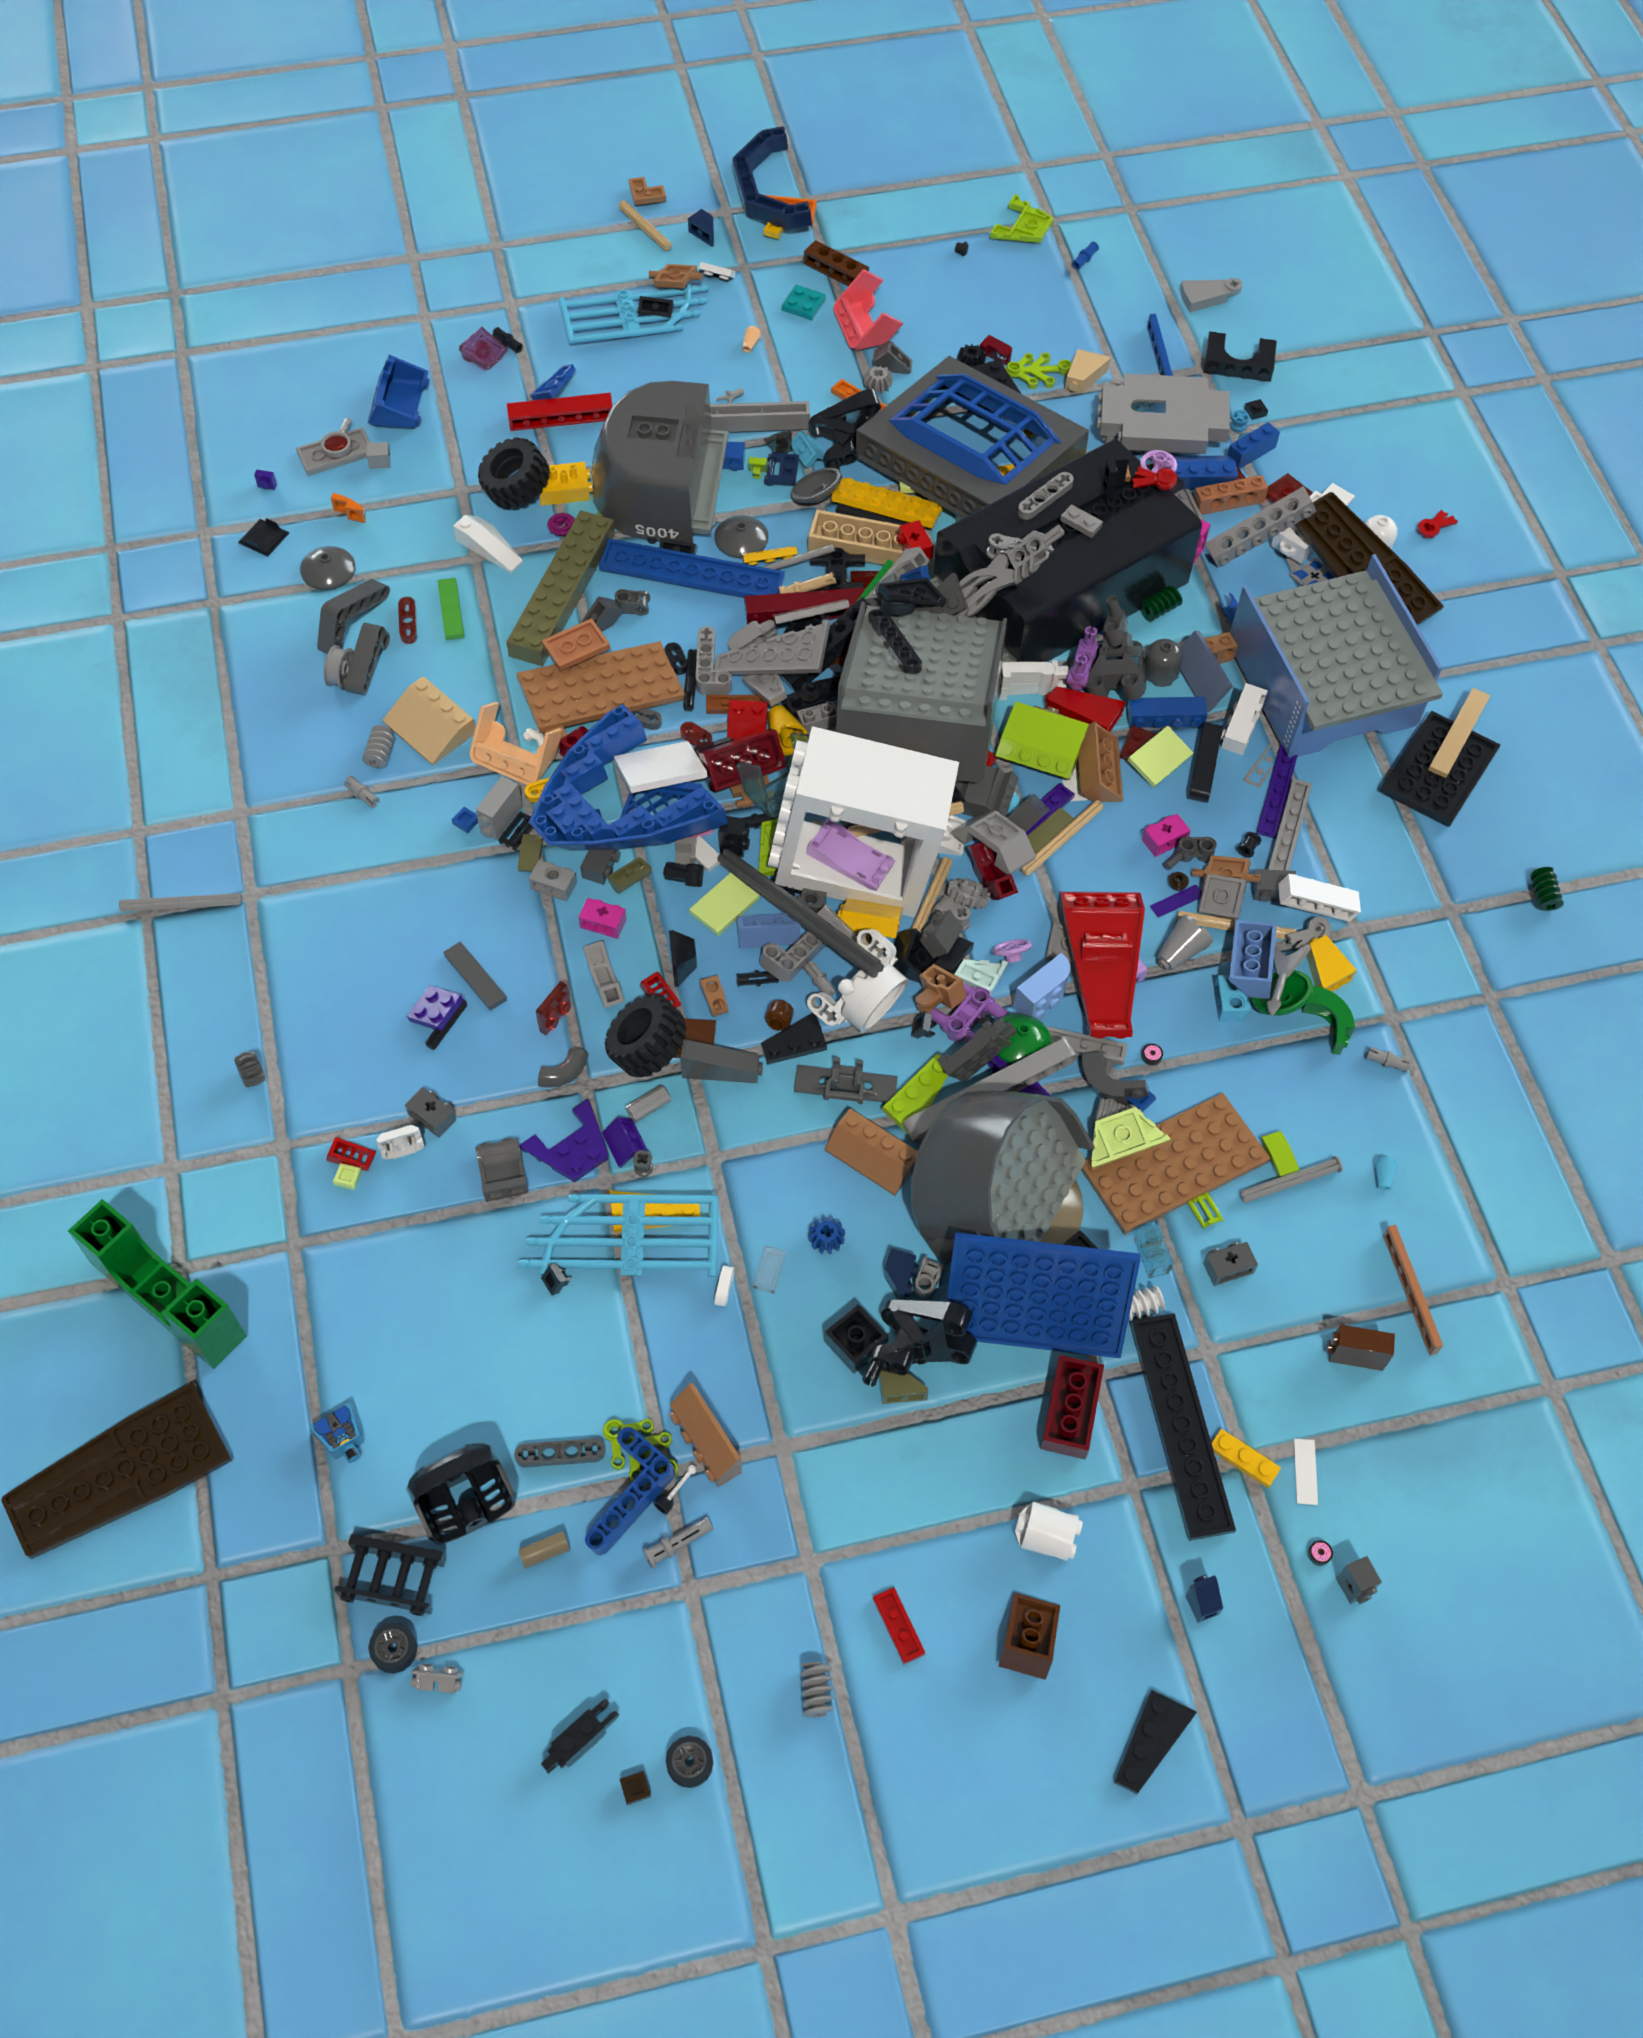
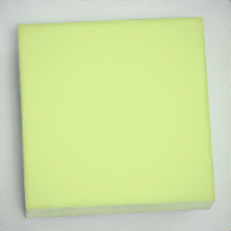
M340 1163L333 1184L355 1190L362 1169Z

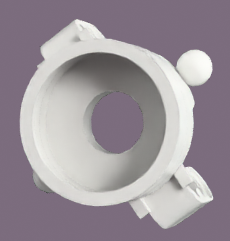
M866 929L859 932L857 942L882 961L881 963L884 965L883 971L878 972V976L872 978L860 970L851 980H841L838 990L843 995L838 1002L825 992L809 996L807 1000L808 1008L827 1025H840L843 1021L846 1023L850 1022L861 1033H865L885 1016L907 987L909 980L893 967L898 960L895 957L896 947L875 929ZM868 933L872 936L871 944L867 943L865 939ZM883 948H886V956L882 955L884 953ZM817 997L822 1000L821 1007L816 1004Z

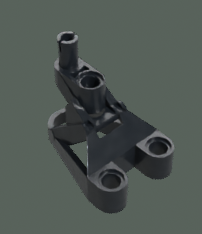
M875 389L860 391L813 415L808 421L812 435L836 442L824 454L823 458L827 468H836L840 471V466L852 463L857 459L856 430L881 411V404ZM860 410L856 421L853 423L837 418ZM817 424H819V425H822V426H825V427H815V426H816Z
M887 1301L881 1311V1318L889 1327L895 1330L897 1334L896 1342L879 1345L872 1350L868 1358L869 1366L862 1381L869 1386L872 1380L871 1386L873 1387L877 1384L881 1371L897 1375H907L911 1365L916 1363L919 1365L926 1362L968 1364L977 1346L976 1338L966 1333L973 1317L972 1311L964 1305L953 1302ZM913 1316L939 1321V1323L930 1330L918 1326ZM925 1347L931 1350V1352L926 1354Z

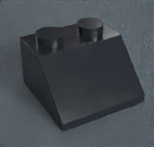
M914 928L898 932L894 942L896 947L895 957L898 960L893 967L908 980L921 983L919 975L935 964L938 957L932 958L919 940L923 934Z

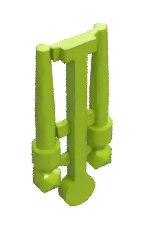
M1208 1192L1188 1202L1190 1209L1203 1229L1223 1221L1218 1208ZM1204 1199H1206L1209 1206L1211 1207V1209L1217 1217H1213L1207 1205L1205 1204ZM1194 1203H1199L1208 1218L1207 1222H1204Z

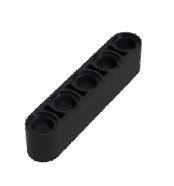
M1203 723L1189 799L1207 803L1209 801L1223 725Z

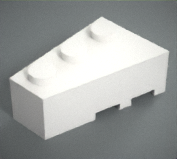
M1248 683L1245 684L1239 701H1236L1232 710L1234 714L1228 718L1226 724L1228 729H1224L1222 732V749L1243 756L1261 714L1268 690Z

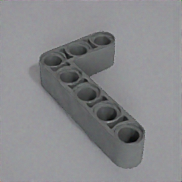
M370 579L326 601L320 612L317 649L326 654L334 645H338L342 649L345 621L385 601L390 592L389 586Z

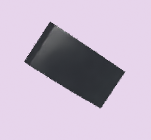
M958 936L950 951L939 956L935 965L953 974L959 968L963 958L973 950L974 943Z

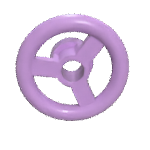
M1153 450L1143 455L1140 466L1154 473L1163 467H1171L1175 472L1177 461L1166 451ZM1148 458L1153 463L1152 470H1149L1146 466Z
M1026 939L1006 941L994 946L992 953L997 956H1005L1008 963L1018 962L1022 960L1021 953L1032 947V942Z

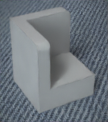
M388 442L367 443L366 457L369 468H391V454Z
M686 837L676 840L675 863L695 864L696 838Z

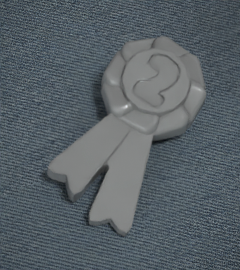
M1317 916L1307 923L1306 930L1287 934L1286 937L1289 938V944L1301 940L1293 946V949L1299 950L1316 937L1321 938L1324 935L1329 937L1331 926L1325 918Z

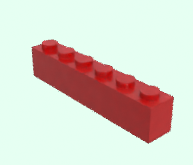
M611 392L506 403L510 431L603 422L613 406Z

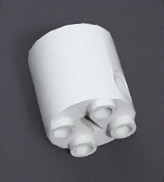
M1032 1502L1019 1513L1015 1533L1020 1548L1045 1556H1054L1067 1562L1068 1558H1074L1077 1545L1073 1542L1075 1535H1080L1083 1522L1078 1520L1079 1515L1064 1513L1057 1508Z

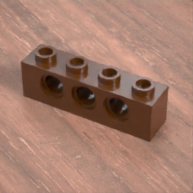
M816 240L804 250V265L846 286H849L863 269L869 272V267Z

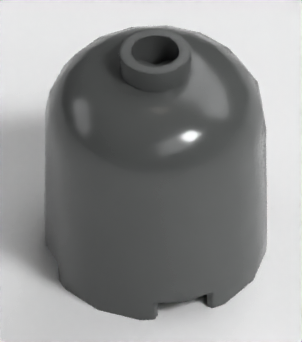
M1159 639L1153 642L1147 650L1145 657L1146 680L1148 679L1153 682L1154 686H1170L1179 677L1182 650L1175 641Z

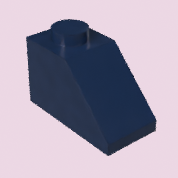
M700 209L688 218V232L711 247L714 246L713 216Z

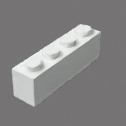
M1288 874L1278 884L1281 905L1348 922L1361 912L1359 892L1300 877L1295 874Z

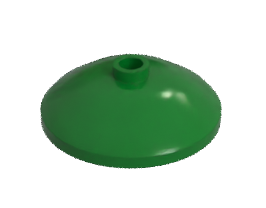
M1294 970L1286 978L1280 998L1281 1006L1273 1016L1293 1013L1309 1001L1313 994V983L1307 974ZM1277 972L1272 973L1270 999L1251 997L1254 1007L1263 1014L1270 1015L1267 1002L1272 999L1278 979Z
M1019 1013L1001 1017L1006 1023L1010 1022L1017 1031L1010 1038L1013 1044L1008 1048L1005 1047L997 1055L1003 1061L1014 1064L1052 1044L1049 1030L1038 1019Z

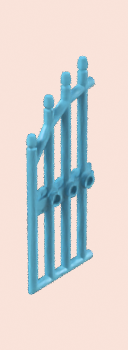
M688 283L683 289H668L634 294L622 289L619 292H614V296L565 301L564 297H560L558 301L569 344L674 332L675 330L681 331L683 330V324H676L680 319L700 316V310L687 311L689 306L707 303L705 297H700L699 299L691 298V294L707 292L708 286L691 287V284ZM685 295L683 300H674V308H681L678 312H673L671 318L654 315L637 317L636 312H638L639 305H634L633 301L639 300L640 296L660 298ZM616 303L617 305L615 308L568 313L567 308ZM616 314L620 316V319L572 325L570 321ZM668 320L662 326L640 328L639 325L641 323ZM616 326L623 327V331L581 336H574L573 333L574 331Z
M572 1194L568 1196V1201L572 1203L580 1202L581 1204L566 1216L540 1217V1223L558 1224L550 1237L526 1238V1245L546 1246L542 1259L518 1260V1267L540 1268L539 1275H543L549 1265L557 1263L559 1268L621 1269V1276H643V1269L708 1270V1277H717L719 1195ZM596 1203H623V1216L580 1215ZM645 1203L710 1204V1216H645ZM569 1224L622 1225V1238H560V1236ZM645 1225L709 1226V1239L644 1238ZM554 1246L621 1247V1260L551 1259ZM644 1247L709 1248L708 1261L643 1260Z

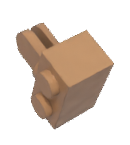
M935 964L919 975L924 991L915 997L918 1010L922 1013L932 1011L941 1003L953 1009L967 997L963 980Z

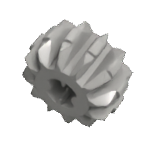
M874 365L873 368H868L864 375L865 388L875 389L881 394L884 391H889L893 383L891 371H888L887 367L882 368L881 365L879 367Z

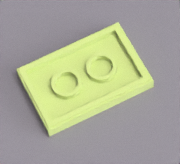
M1167 726L1128 758V762L1154 788L1189 759L1194 752Z
M730 872L689 909V913L719 936L737 920L738 916L744 914L760 899V895Z

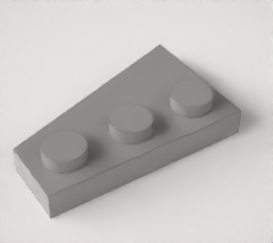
M753 674L742 677L744 685L765 702H768L771 707L787 698L779 674Z

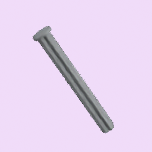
M1333 1156L1331 1160L1242 1190L1240 1198L1244 1203L1336 1171L1340 1173L1343 1171L1342 1163L1338 1156Z

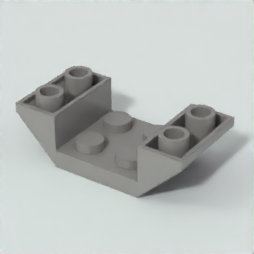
M833 701L797 711L798 720L806 728L809 737L812 726L836 732L837 709Z
M996 810L977 815L951 831L952 835L965 844L977 838L997 853L995 866L1007 875L1013 874L1036 858L1025 831Z

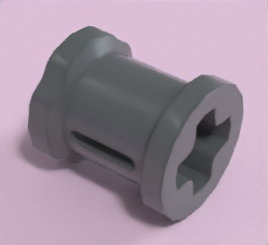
M640 1150L634 1154V1171L638 1176L646 1177L653 1171L652 1155L648 1151Z

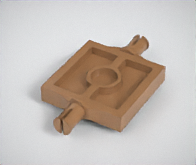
M666 264L661 270H650L649 277L655 278L653 280L654 287L683 289L692 280H702V273H697L696 265Z
M1211 855L1209 864L1205 869L1193 868L1192 871L1193 877H1204L1202 891L1207 873L1245 879L1248 882L1260 883L1261 880L1260 874H1249L1251 862L1247 858Z

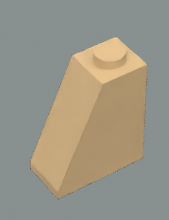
M1077 349L1067 375L1065 390L1083 393L1108 372L1110 357Z

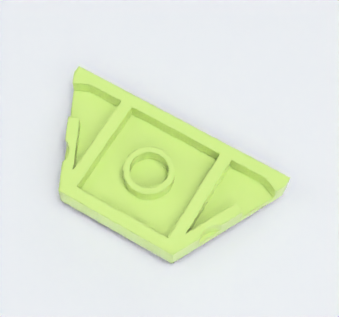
M1136 1107L1097 1120L1094 1126L1093 1145L1095 1148L1092 1151L1091 1168L1094 1169L1170 1141V1137L1160 1131L1156 1124L1147 1119Z

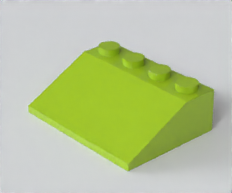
M1015 701L995 756L1071 780L1089 724Z

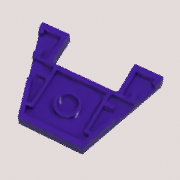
M588 1099L572 1109V1113L583 1127L552 1148L547 1149L536 1135L520 1144V1149L523 1152L531 1154L539 1162H544L552 1167L554 1171L574 1183L609 1159V1154Z

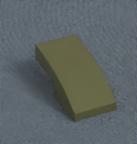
M523 834L518 861L519 872H532L538 860H540L543 839L540 835Z

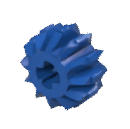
M825 1217L822 1218V1222L815 1220L814 1227L809 1228L810 1235L808 1240L812 1242L813 1250L819 1248L820 1254L827 1250L830 1255L832 1254V1249L839 1251L840 1245L845 1243V1230L841 1229V1222L834 1224L835 1219L833 1217L830 1221H826Z

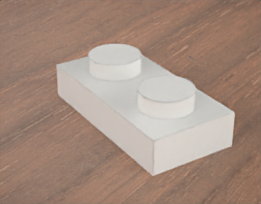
M700 262L699 269L704 270L703 274L713 276L714 273L720 274L719 278L729 280V277L735 278L736 271Z

